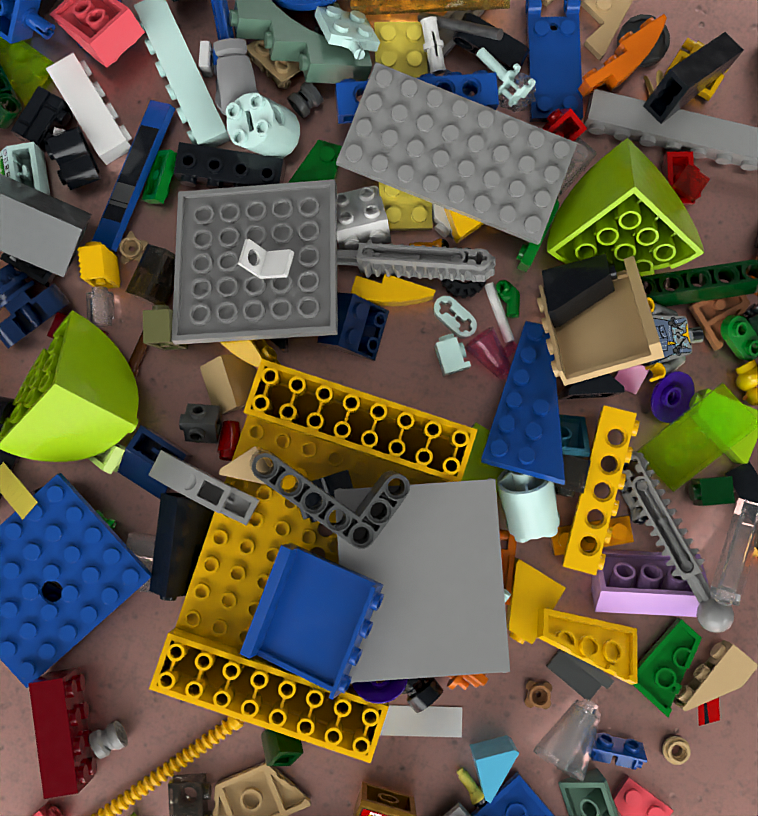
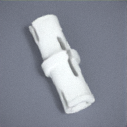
M430 16L420 21L425 41L423 50L427 52L430 73L438 75L447 71L442 52L444 43L443 40H440L437 17Z

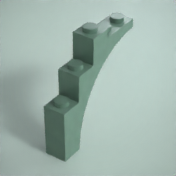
M235 0L234 10L230 9V27H234L236 38L264 40L265 49H269L270 59L273 61L299 62V69L304 72L305 82L336 84L344 79L367 81L372 69L369 50H364V58L360 60L358 58L355 59L354 54L348 48L328 44L325 36L309 30L291 19L272 0Z

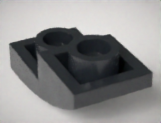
M748 461V464H742L726 472L724 476H732L733 489L739 498L738 502L751 523L755 524L758 522V474L750 461Z

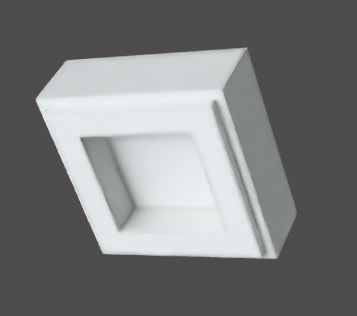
M200 41L199 68L203 77L212 78L214 73L213 47L210 41Z

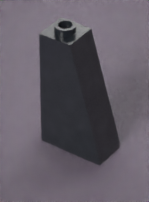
M726 32L722 33L672 67L644 103L643 107L660 124L664 123L728 70L744 49Z
M161 493L149 591L160 595V599L165 601H175L179 596H186L215 512L180 493Z

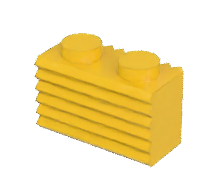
M92 241L85 243V246L77 249L79 251L77 256L80 257L78 261L80 262L79 267L81 269L79 272L81 273V279L97 290L121 287L118 256L113 254L108 247L101 242Z

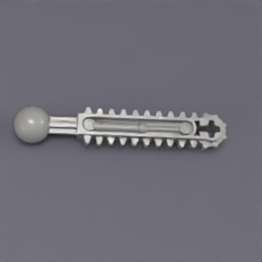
M368 240L367 243H359L358 250L337 249V265L358 266L360 274H365L366 278H369L371 274H376V277L386 274L387 277L391 275L398 278L407 276L408 278L418 277V279H422V277L429 278V280L439 278L440 280L450 279L451 281L461 280L462 282L465 280L486 282L488 278L495 274V257L488 253V250L478 248L426 247L425 245L414 246L413 244L408 246L403 244L393 245V243L374 244L371 240Z
M632 451L630 460L638 462L635 469L638 474H643L644 476L636 477L633 471L626 470L629 463L624 462L622 473L626 474L627 480L624 483V487H632L633 490L629 493V496L631 498H638L634 503L635 507H643L640 516H648L649 519L645 525L654 527V530L650 533L651 536H659L660 539L656 542L657 546L664 545L665 549L661 553L662 556H670L671 559L666 565H675L676 569L671 575L681 576L683 581L686 580L698 600L699 606L697 607L696 616L700 625L709 632L720 633L726 631L734 621L732 606L723 598L714 596L701 573L703 572L701 565L705 562V559H696L695 555L699 552V549H691L690 545L694 540L692 538H684L688 530L687 528L679 529L678 526L682 519L673 518L677 510L668 509L667 506L671 503L670 499H662L666 491L665 489L657 490L656 487L661 482L658 479H651L655 472L654 470H647L650 464L649 461L644 458L643 453Z

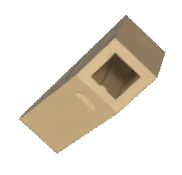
M723 640L711 649V656L708 660L695 669L693 679L688 685H684L680 689L674 703L686 712L744 686L758 668V664L734 644Z

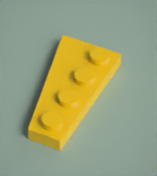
M547 608L538 610L537 638L631 685L638 683L637 628Z

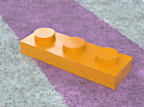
M629 515L610 518L609 527H613L609 544L604 542L603 547L634 542ZM601 520L589 521V523L592 525H596L601 522ZM571 525L557 527L558 533L550 537L553 555L565 553ZM591 536L584 537L580 542L581 549L584 551L594 549L596 544L595 539Z

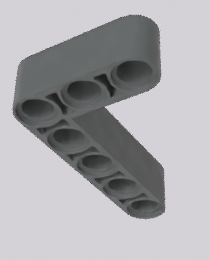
M260 450L255 452L250 459L251 470L259 480L358 549H365L373 544L410 491V483L405 476L396 471H387L380 476L362 503L353 512L273 453L267 450ZM267 457L272 460V467L267 472H260L256 469V463L260 458ZM287 475H293L296 478L295 486L291 489L281 487V480ZM399 478V489L395 492H389V482L392 479ZM312 492L318 493L320 496L319 502L314 506H307L305 504L306 496ZM381 502L383 504L382 512L377 516H372L370 513L371 507L375 503ZM342 510L343 517L339 522H329L331 512ZM356 528H366L363 538L353 539V532Z

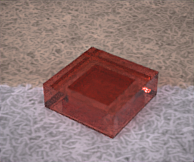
M688 164L676 179L672 188L693 203L710 178Z

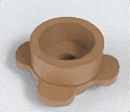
M529 680L525 685L527 689V697L524 699L525 705L529 708L535 706L548 709L551 706L550 692L553 689L552 685L547 681L535 683V681ZM537 692L541 693L540 697H536Z

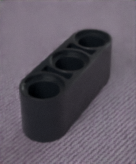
M465 13L462 18L463 21L495 27L471 13ZM456 31L453 36V41L458 46L475 56L479 49L485 48L507 71H513V66L516 63L522 67L530 51L525 44L505 32L501 40Z

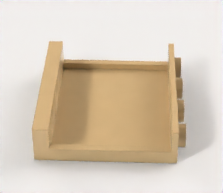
M634 256L623 259L626 270L617 272L618 279L613 280L614 292L557 328H554L548 314L545 289L543 285L539 286L541 297L537 298L540 312H545L546 316L541 318L545 333L550 334V338L546 339L550 355L554 354L555 360L551 361V366L555 377L560 376L564 386L664 358L660 339Z

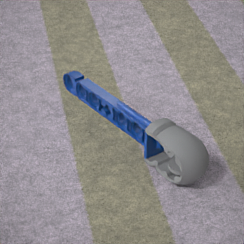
M211 0L218 41L213 43L214 75L217 76L215 103L220 112L226 115V108L230 103L235 102L236 99L244 94L259 92L256 89L254 71L250 59L246 56V40L234 38L233 29L230 27L227 0Z

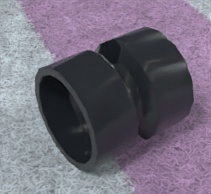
M434 677L408 679L406 688L401 694L408 695L407 702L416 713H419L433 704L444 690ZM418 680H420L419 684H417L415 687L412 686Z

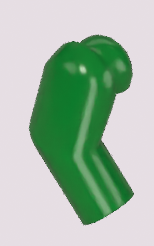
M507 280L498 281L496 290L499 297L507 304L506 316L509 318L519 317L520 292Z

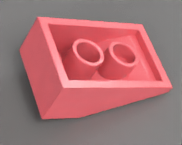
M64 0L49 14L79 45L105 67L116 62L119 56L130 46L134 45L145 33L131 10L118 0Z

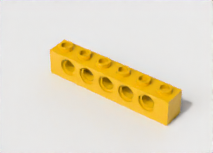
M605 405L601 407L590 450L591 454L588 458L562 561L563 567L596 575L597 569H603L606 554L602 553L604 542L609 544L613 527H609L611 516L616 517L619 507V501L615 500L617 490L623 489L626 474L622 473L624 462H630L633 447H629L631 436L636 437L640 421L635 420L637 413ZM610 430H617L621 433L622 441L619 445H613L608 441L607 436ZM605 456H610L615 460L616 465L611 472H606L601 467V460ZM600 482L605 483L609 488V493L605 498H598L594 494V487ZM593 509H598L602 513V520L596 525L590 524L587 520L588 513ZM586 536H591L595 539L596 544L591 551L581 549L580 542Z

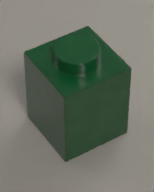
M732 476L691 479L689 496L693 504L696 506L735 503Z

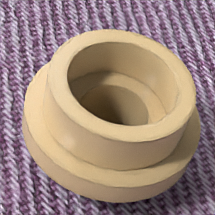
M671 736L665 740L662 752L667 761L680 765L689 759L691 749L688 742L682 737ZM675 745H678V746H679V751H678V753L673 754V753H672V748H673Z

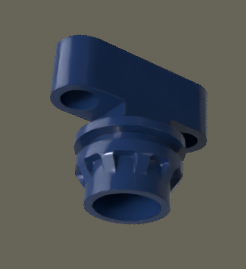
M11 263L0 269V310L6 307L12 314L0 323V340L8 349L70 303L55 283L36 297H33L28 290L35 285L34 281L32 280L27 283L25 280L28 276L24 272L16 270Z

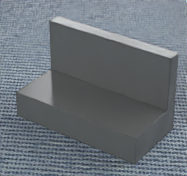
M561 649L556 652L546 665L588 702L601 686L608 690L614 682L601 669Z

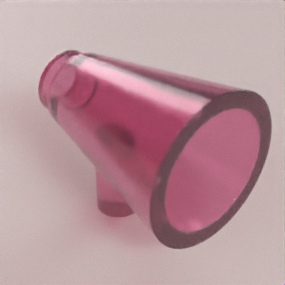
M492 326L465 345V349L496 377L504 380L508 377L511 368L508 357L516 351L518 345L511 341L503 348Z

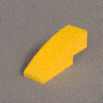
M386 274L382 283L356 275L350 293L378 306L395 307L431 301L436 290L391 275L387 277Z

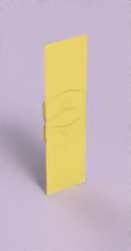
M3 462L0 465V493L23 520L38 502L29 493L24 484L21 483L19 478Z

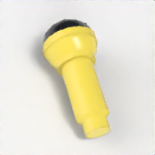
M463 767L459 768L456 773L468 790L471 803L476 807L484 806L487 801L484 798L481 787L475 783Z

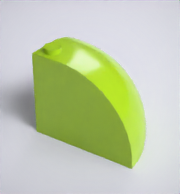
M628 138L592 166L573 187L554 218L547 242V252L565 264L606 253L609 264L614 263L616 272L626 270L623 259L634 256L640 276L655 274L654 270L669 266L671 269L679 267L704 254L698 231L677 193L657 167Z
M72 310L54 332L53 337L55 338L52 340L48 350L43 348L12 403L16 407L11 413L10 418L5 419L0 432V450L31 460L45 462L77 461L105 452L117 444L127 433H132L136 429L139 421L137 418L139 396L136 380L128 362L118 347L104 332Z

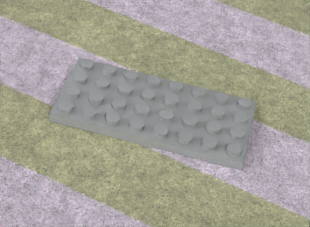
M375 62L337 158L336 165L538 245L541 242L577 143Z

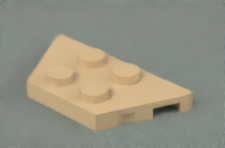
M265 761L216 783L213 816H288L311 806V800L277 768L266 766Z

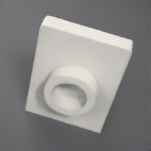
M245 239L238 264L260 279L287 277L294 252L291 249L266 251L252 240ZM251 249L257 254V262L254 266L248 260V253Z

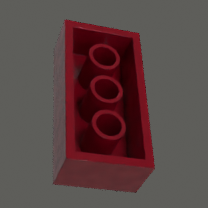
M80 667L47 672L28 683L44 799L78 794L91 781L97 771L96 759L92 757L89 735L92 731L88 729L87 725L89 706L87 702H84L83 695L86 685L85 677L80 673Z

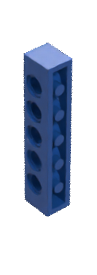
M478 70L472 74L464 75L461 72H451L446 76H435V74L429 73L417 78L494 110L499 105L496 72L488 73L486 70ZM344 79L340 83H336L335 97L338 124L352 123L360 103L356 98L363 95L369 79L367 81ZM463 89H471L475 95L467 96L464 94Z

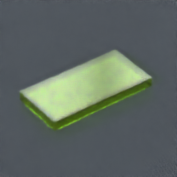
M722 382L638 449L637 452L644 454V458L650 463L649 466L674 492L758 427V419Z

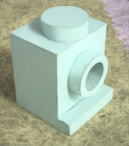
M453 333L438 338L439 342L435 344L434 348L443 377L471 367L470 361L464 362L463 358L467 357L463 343H458L457 337H454Z

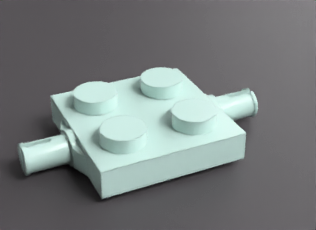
M338 2L330 4L327 8L317 6L314 16L328 44L348 48L354 54L355 59L358 58L359 60L364 58V50L377 52L380 41L365 14L357 10H352L351 12L343 11Z

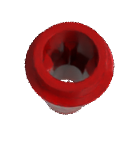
M229 420L223 422L217 448L220 460L232 461L241 435L238 421Z

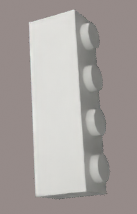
M72 53L47 67L46 70L102 161L108 165L128 153L131 148L128 141L132 137L124 124L120 127L115 119L119 116L111 103L106 105L102 97L106 94L97 81L92 83L89 76L93 73L83 59L79 62L75 54Z

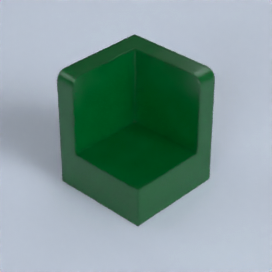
M266 729L261 734L266 766H291L304 753L301 740L269 729Z

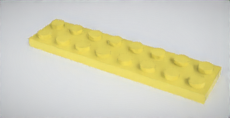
M374 22V32L380 41L377 52L374 51L375 62L415 78L428 74L427 52L423 50L425 41L421 22ZM378 182L379 197L381 196L390 231L432 230V203Z

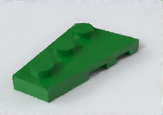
M318 140L288 183L335 179L339 168L336 165V161L342 146Z
M677 618L638 662V683L632 684L668 718L672 711L671 705L676 694H679L682 687L681 681L684 674L690 668L702 639L680 618Z

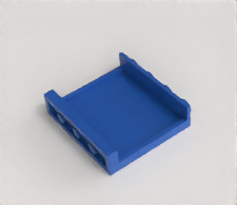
M293 543L281 545L239 654L249 659L257 655L330 691L329 698L333 700L341 693L344 694L351 683L352 677L349 676L352 665L356 666L361 657L362 649L359 647L362 639H366L372 629L373 622L370 621L374 610L377 611L384 597V594L381 593L383 584Z

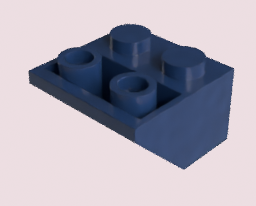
M337 292L338 335L319 336L317 343L336 351L375 361L389 310L355 294Z
M141 425L125 449L118 473L160 499L161 493H169L171 490L170 487L149 476L160 451L163 450L187 463L192 458V455L151 428Z

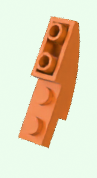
M665 14L657 19L653 17L647 19L640 25L639 31L636 33L630 31L619 39L620 45L615 50L614 55L603 63L604 67L598 71L596 68H593L582 77L584 81L578 90L583 98L603 84L606 85L610 92L613 91L637 69L656 44L667 19Z

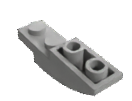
M163 450L160 451L149 473V476L180 494L246 526L260 499L211 476V474Z

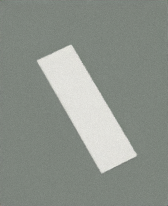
M389 705L380 735L462 738V707L429 706L425 710L416 713L411 706Z

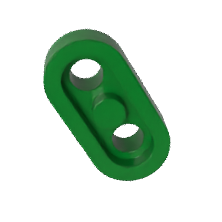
M738 315L727 316L720 328L723 339L737 358L747 361L756 359L758 357V335L745 317Z

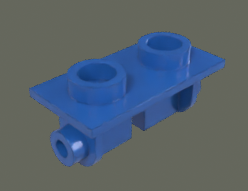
M589 732L592 746H587L586 756L591 757L592 761L610 764L612 757L616 756L615 765L633 770L642 768L643 762L647 763L648 760L643 743L634 739L614 737L607 733Z

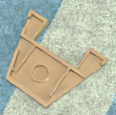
M542 0V4L547 7L553 0ZM581 0L580 5L601 25L584 43V46L599 61L607 51L633 0Z

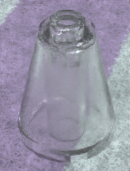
M586 698L583 701L576 700L540 740L533 752L547 763L550 762L556 766L561 772L583 782L586 777L601 713L597 711L599 706Z

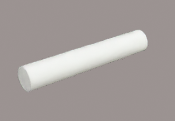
M494 282L488 283L484 287L504 342H512L515 338Z

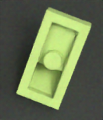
M117 443L105 452L88 459L102 471L112 474L113 471L118 472L126 447Z

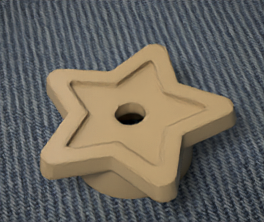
M130 231L118 247V250L122 253L121 263L126 264L131 260L143 263V251L149 245L148 241L137 240L134 233Z

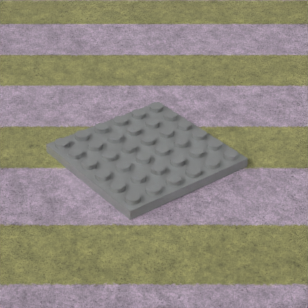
M335 179L178 192L171 339L175 345L338 335L337 184ZM245 239L252 240L266 251L291 249L294 252L288 276L260 279L240 266L238 262ZM251 249L248 253V260L254 266L257 262V254Z

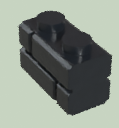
M38 86L11 131L26 143L34 142L46 153L45 145L48 144L47 138L53 135L54 127L61 128L69 123L71 109L62 98Z

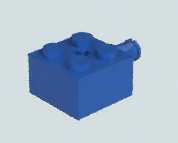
M0 0V37L10 44L31 39L34 31L45 40H48L54 34L55 25L38 14L41 0Z

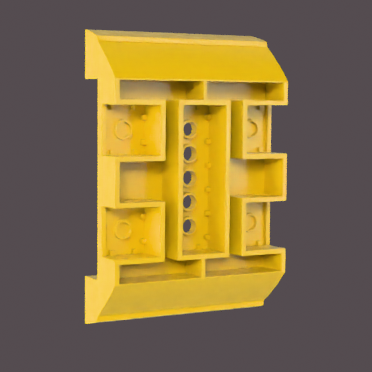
M261 359L243 413L247 414V418L232 461L257 446L273 453L310 481L348 470L354 488L373 487L380 476L387 471H396L409 480L410 485L457 482L462 480L477 429ZM287 475L282 478V488L291 489L295 486V476ZM226 476V483L260 499L247 526L222 513L214 512L176 626L167 634L149 690L371 763L389 708V702L383 704L367 702L355 692L351 683L344 694L341 693L332 700L329 698L330 691L257 655L249 659L239 654L248 632V626L251 625L280 546L293 543L308 551H311L314 547H320L325 551L326 559L339 564L337 534L333 532L330 536L321 535L318 530L320 522L311 523L310 518L303 520L300 508L268 485ZM399 478L392 479L388 486L400 485ZM336 510L331 512L329 516V521L332 523H336Z

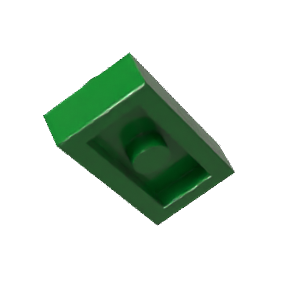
M171 149L158 151L141 200L149 204H164L165 199L169 195V184L174 174L176 152Z

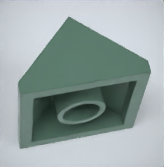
M597 768L558 782L569 816H618L607 780Z

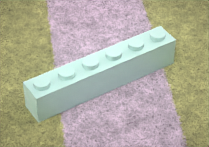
M143 0L134 4L138 14L135 18L148 36L144 40L150 54L156 53L159 61L155 62L161 78L167 76L170 84L165 87L172 101L177 99L180 107L176 108L182 123L188 122L191 128L190 131H187L191 143L215 148L231 141L166 0Z

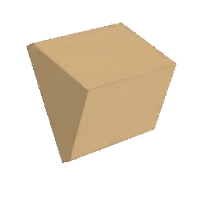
M233 353L220 355L200 366L211 405L220 406L221 416L245 408L257 373L255 366L243 361Z
M257 446L251 448L222 467L219 475L265 484L253 474L250 467L252 455L263 449ZM267 457L260 458L256 463V469L260 472H267L272 467V463Z

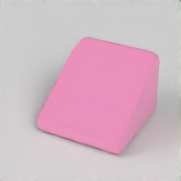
M640 364L616 371L614 378L624 386L625 391L635 395L650 369L645 370L646 366Z

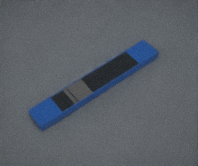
M150 100L92 241L101 242L111 251L117 252L175 112V108L171 104Z

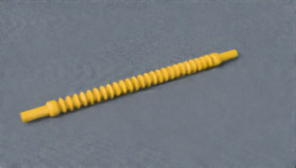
M228 716L227 721H221L222 725L216 724L215 730L209 729L208 735L202 734V739L197 738L195 744L190 743L189 748L184 747L183 753L177 752L176 758L170 757V762L165 761L163 767L158 766L157 772L151 771L150 777L145 775L144 781L138 780L137 786L131 785V790L126 789L124 795L119 794L117 799L111 800V804L106 803L104 809L99 808L98 814L92 813L91 816H116V813L122 814L123 809H129V804L134 805L136 799L141 800L142 794L147 796L149 790H155V785L161 786L162 780L166 782L168 776L173 777L175 775L174 771L180 772L181 766L186 768L187 762L193 763L194 757L199 758L201 752L204 754L207 752L206 748L212 749L213 743H220V738L224 740L226 739V734L231 735L233 733V729L237 731L243 727L244 721Z

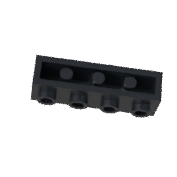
M179 142L173 173L183 185L195 187L196 184L206 185L209 189L281 184L284 182L286 165L283 158Z

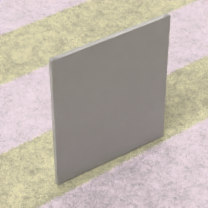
M496 479L410 485L407 497L373 544L368 548H355L337 535L339 565L383 584L381 593L384 594L379 609L377 611L374 610L370 621L373 622L372 629L366 639L363 638L359 648L362 649L361 657L357 665H352L349 673V676L352 677L351 684L354 682L510 672ZM400 485L388 486L389 492L397 491ZM372 487L338 488L334 490L335 499L355 512ZM381 502L375 503L371 507V515H379L383 510V504ZM336 510L337 523L343 517L342 510ZM356 528L353 532V539L363 538L366 528Z

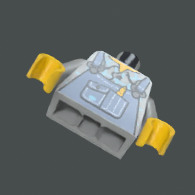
M647 297L664 354V358L643 363V366H646L645 370L650 369L652 371L653 378L649 379V381L653 382L664 378L666 374L676 371L683 365L686 356L692 354L691 344L703 342L704 333L701 327L688 328L685 316H678L676 311L654 303L652 298Z

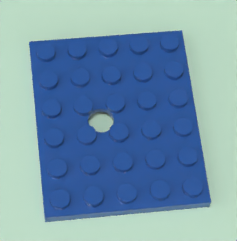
M62 473L54 476L33 495L38 503L23 520L15 511L0 525V660L26 688L29 687L28 683L44 674L152 577L148 568ZM47 581H56L61 585L62 597L58 601L52 602L43 596L42 588Z

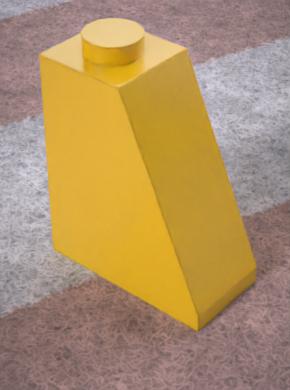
M516 557L510 605H507V629L511 631L509 636L523 645L527 641L533 645L537 638L538 610L542 608L553 610L566 587Z

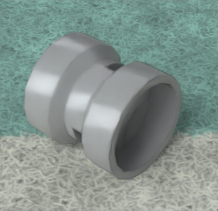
M117 720L108 724L106 729H98L89 735L91 748L99 759L108 756L111 750H120L128 745L126 732Z

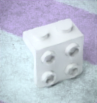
M373 185L337 194V241L339 249L358 250L359 243H367L368 240H371L374 244L391 242L388 219L381 196L379 197L377 186Z

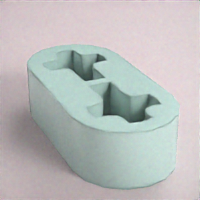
M441 296L436 300L433 307L434 315L451 332L462 339L470 338L477 329L476 319L454 298ZM449 303L451 305L449 310L454 316L452 317L447 312L441 314L439 312L441 309L439 304L446 305ZM458 318L463 323L468 320L471 323L469 325L471 331L464 330L461 332L459 330L461 325L455 319Z

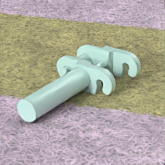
M481 48L477 52L476 56L493 73L496 72V76L504 82L498 87V95H504L509 100L508 105L510 107L516 105L520 98H525L534 87L536 81L533 78L529 79V85H523L521 89L514 83V77L521 69L518 63L514 64L513 71H507L485 48ZM510 86L516 90L514 95L508 91Z

